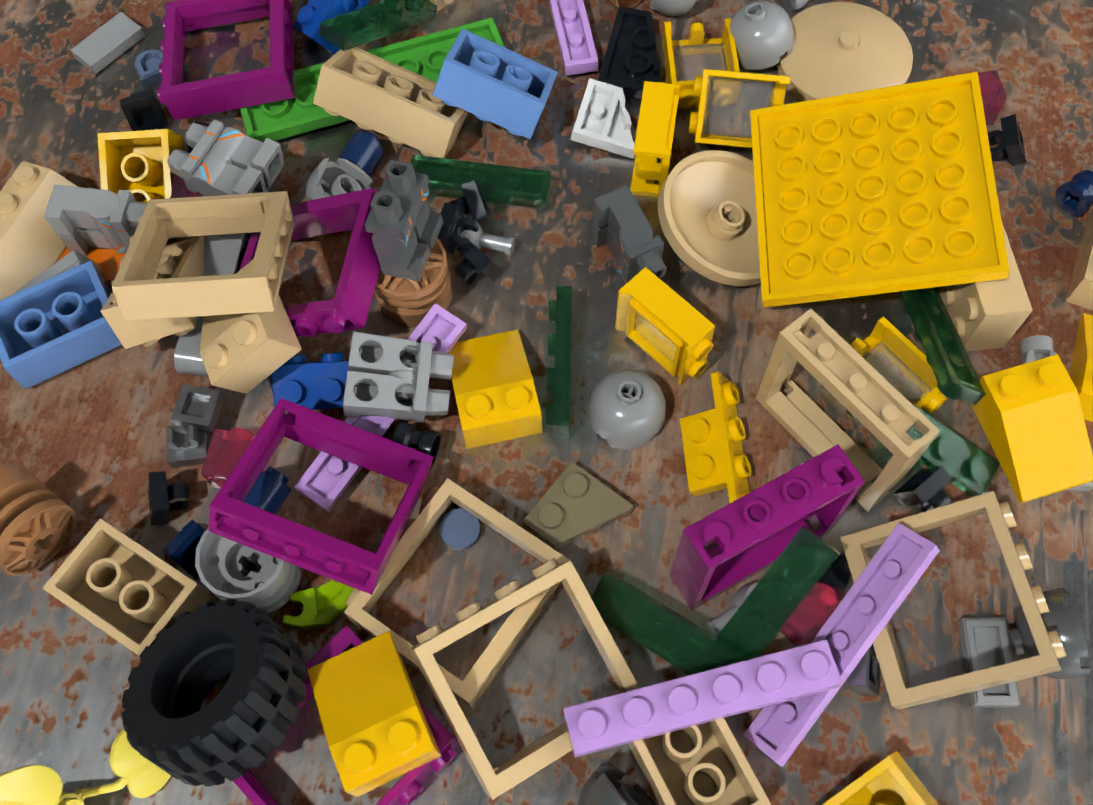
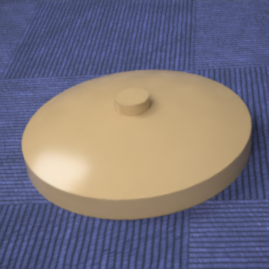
M828 2L809 7L791 19L795 36L793 50L789 55L788 51H786L785 54L780 56V62L776 66L779 75L791 77L790 84H786V87L801 101L907 83L913 66L912 47L903 30L885 14L861 4Z
M720 150L701 151L687 156L673 168L659 192L658 216L662 231L669 245L686 265L712 281L729 286H751L761 283L753 161L741 155Z

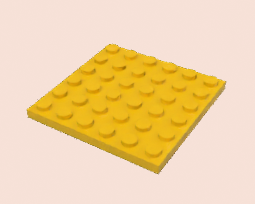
M978 72L750 110L761 295L764 308L1008 279V258Z

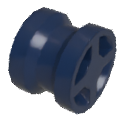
M1082 170L1078 172L1071 181L1063 183L1056 190L1057 203L1066 213L1072 216H1080L1093 205L1092 171Z

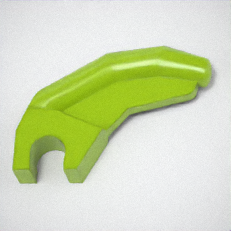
M331 579L330 582L318 588H310L292 593L290 600L293 604L303 605V612L297 617L284 615L282 622L288 627L301 630L329 626L348 607L346 605L347 599L355 588Z

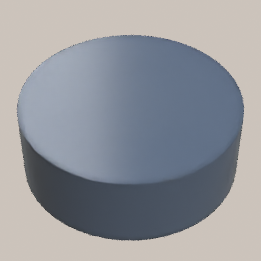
M458 508L445 514L440 522L439 531L443 542L449 548L466 550L474 546L479 540L481 527L478 518L465 509Z

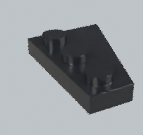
M619 6L598 81L621 87L624 96L642 99L644 81L661 82V69L656 52L651 11Z

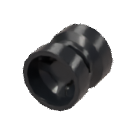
M400 422L394 432L392 441L433 456L432 468L439 452L441 433L430 429L419 431L412 424Z

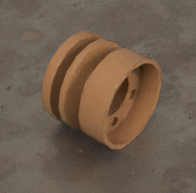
M438 238L433 249H430L431 254L420 282L384 275L380 268L374 294L382 314L394 324L407 328L417 327L435 303L448 310L453 299L452 281L447 254Z
M8 464L0 467V570L9 576H19L38 569L51 560L64 547L73 533L76 515L69 505L51 490H47L46 485L22 465Z

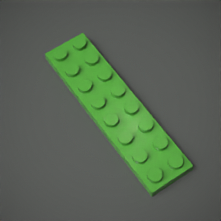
M488 18L366 52L437 82L444 60L462 28L502 47L505 46L493 18ZM324 63L294 70L295 98L240 108L247 136L264 143L266 138L276 141L349 121V119L342 116L330 115L324 108L313 104L321 67Z

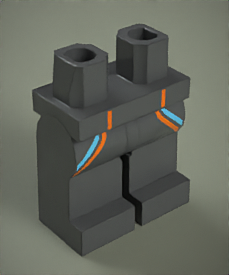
M392 160L389 161L385 170L386 177L379 192L375 193L370 204L371 211L364 225L367 232L373 233L372 242L383 274L420 282L431 254L430 249H433L443 225L441 213L430 210L427 200L429 195L428 175L414 172L413 166L410 163Z
M625 185L593 198L591 238L597 248L603 245H607L617 262L616 271L621 277L622 287L645 267L661 279L666 273V266L662 261L664 243L659 235L653 237L652 227L629 187Z

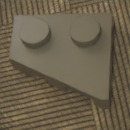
M571 461L524 518L522 525L545 544L556 550L571 543L575 537L588 535L601 529V525L621 516L622 518L629 516L633 511L634 505Z

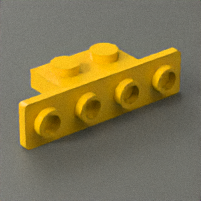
M717 371L710 374L715 408L680 418V427L689 493L694 496H700L727 489L729 503H732L750 493L748 477L751 476L752 471L749 459L743 451L742 440L745 439L746 433L743 422L737 413L736 404L740 402L738 388L733 381H729Z

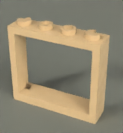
M287 191L149 200L142 217H139L138 227L134 236L130 237L125 257H122L120 260V268L115 280L111 281L114 292L111 300L114 305L119 306L123 320L134 321L274 312L294 228ZM261 232L250 273L153 279L168 238Z
M811 308L779 333L755 399L813 457L839 444L865 480L854 496V499L869 512L900 484L940 430ZM812 328L816 334L808 339V334ZM797 361L893 454L883 470L790 379ZM782 384L791 391L786 397L779 391ZM914 426L923 437L921 439L917 438L914 441L906 432Z
M448 478L440 488L436 486L429 492L423 503L425 508L418 517L408 520L373 594L354 589L347 599L346 605L348 607L344 611L352 623L373 638L390 631L400 657L420 672L421 670L410 651L413 645L368 614V612L452 503L465 509L542 563H546L553 558L557 564L569 561L568 558ZM561 581L514 608L463 681L438 664L455 698L470 709L474 708L562 583Z
M994 491L840 537L855 583L871 561L867 548L883 544L898 523L916 533H920L987 513L1039 652L1038 656L911 687L889 620L873 642V647L891 705L894 708L900 710L1061 670L1058 658L1066 657L1065 650L1057 629L1046 630L1041 614L1050 612L1040 585L1034 587L1029 585L1024 570L1032 569L1033 566L1024 542L1014 545L1008 528L1015 527L1017 524L1008 501L999 503Z
M553 558L531 571L535 578L521 586L516 579L494 591L496 600L484 607L481 606L479 601H476L455 613L458 619L456 623L445 629H442L440 623L431 626L415 636L419 643L410 648L485 794L492 800L572 751L573 748L567 725L564 723L492 768L433 656L434 653L561 581L619 688L618 691L610 696L640 688L571 560L557 564Z

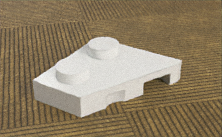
M589 78L570 140L634 159L635 142H633L630 130L632 125L630 115L625 109L626 100L623 89Z

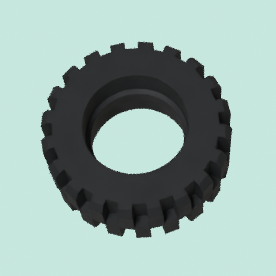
M218 600L216 604L209 602L197 606L196 611L193 613L184 612L175 618L176 623L169 628L165 626L156 635L158 639L151 647L146 646L140 654L141 661L137 668H132L128 677L129 689L124 690L122 697V708L125 709L121 713L123 728L126 731L127 740L132 748L175 779H179L183 783L192 786L204 785L208 787L220 785L225 782V778L233 781L246 775L247 768L251 766L254 768L259 767L268 759L266 754L274 746L279 748L287 738L284 733L289 725H295L300 715V710L297 708L299 702H304L306 694V684L303 682L307 680L306 662L303 660V653L298 644L254 604L246 601ZM232 672L220 693L200 710L204 699L214 685Z

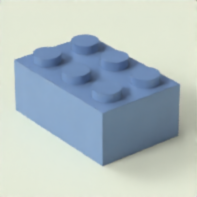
M462 28L444 60L432 96L441 99L449 106L459 107L468 111L482 121H490L506 128L513 135L531 139L558 72Z
M91 260L0 300V359L4 369L24 389L30 388L122 345L100 312L112 291Z

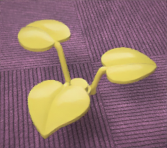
M123 729L116 736L111 746L109 757L111 770L116 776L121 777L116 782L87 789L77 788L73 793L62 791L60 776L53 769L43 765H27L0 775V805H85L83 800L87 797L118 791L126 785L134 797L146 798L159 791L167 783L171 775L132 748L127 740L126 731Z

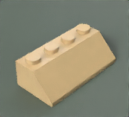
M348 43L322 65L313 104L324 108L330 115L345 117L356 122L362 129L377 131L388 136L391 141L397 144H407L420 150L423 155L429 158H439L441 160L445 158L453 147L468 114V111L459 107L449 106L441 99L432 96L437 82Z
M25 161L20 163L0 191V300L14 295L18 289L55 264L65 251L66 245L60 239V235H57L44 218V214L54 184L78 187L50 168Z

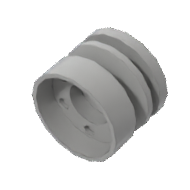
M209 528L203 533L196 548L195 567L201 582L221 600L246 601L254 604L267 615L282 608L290 600L291 594L296 592L301 581V567L211 533ZM253 567L258 569L261 568V570L258 573L253 571L250 572V570Z

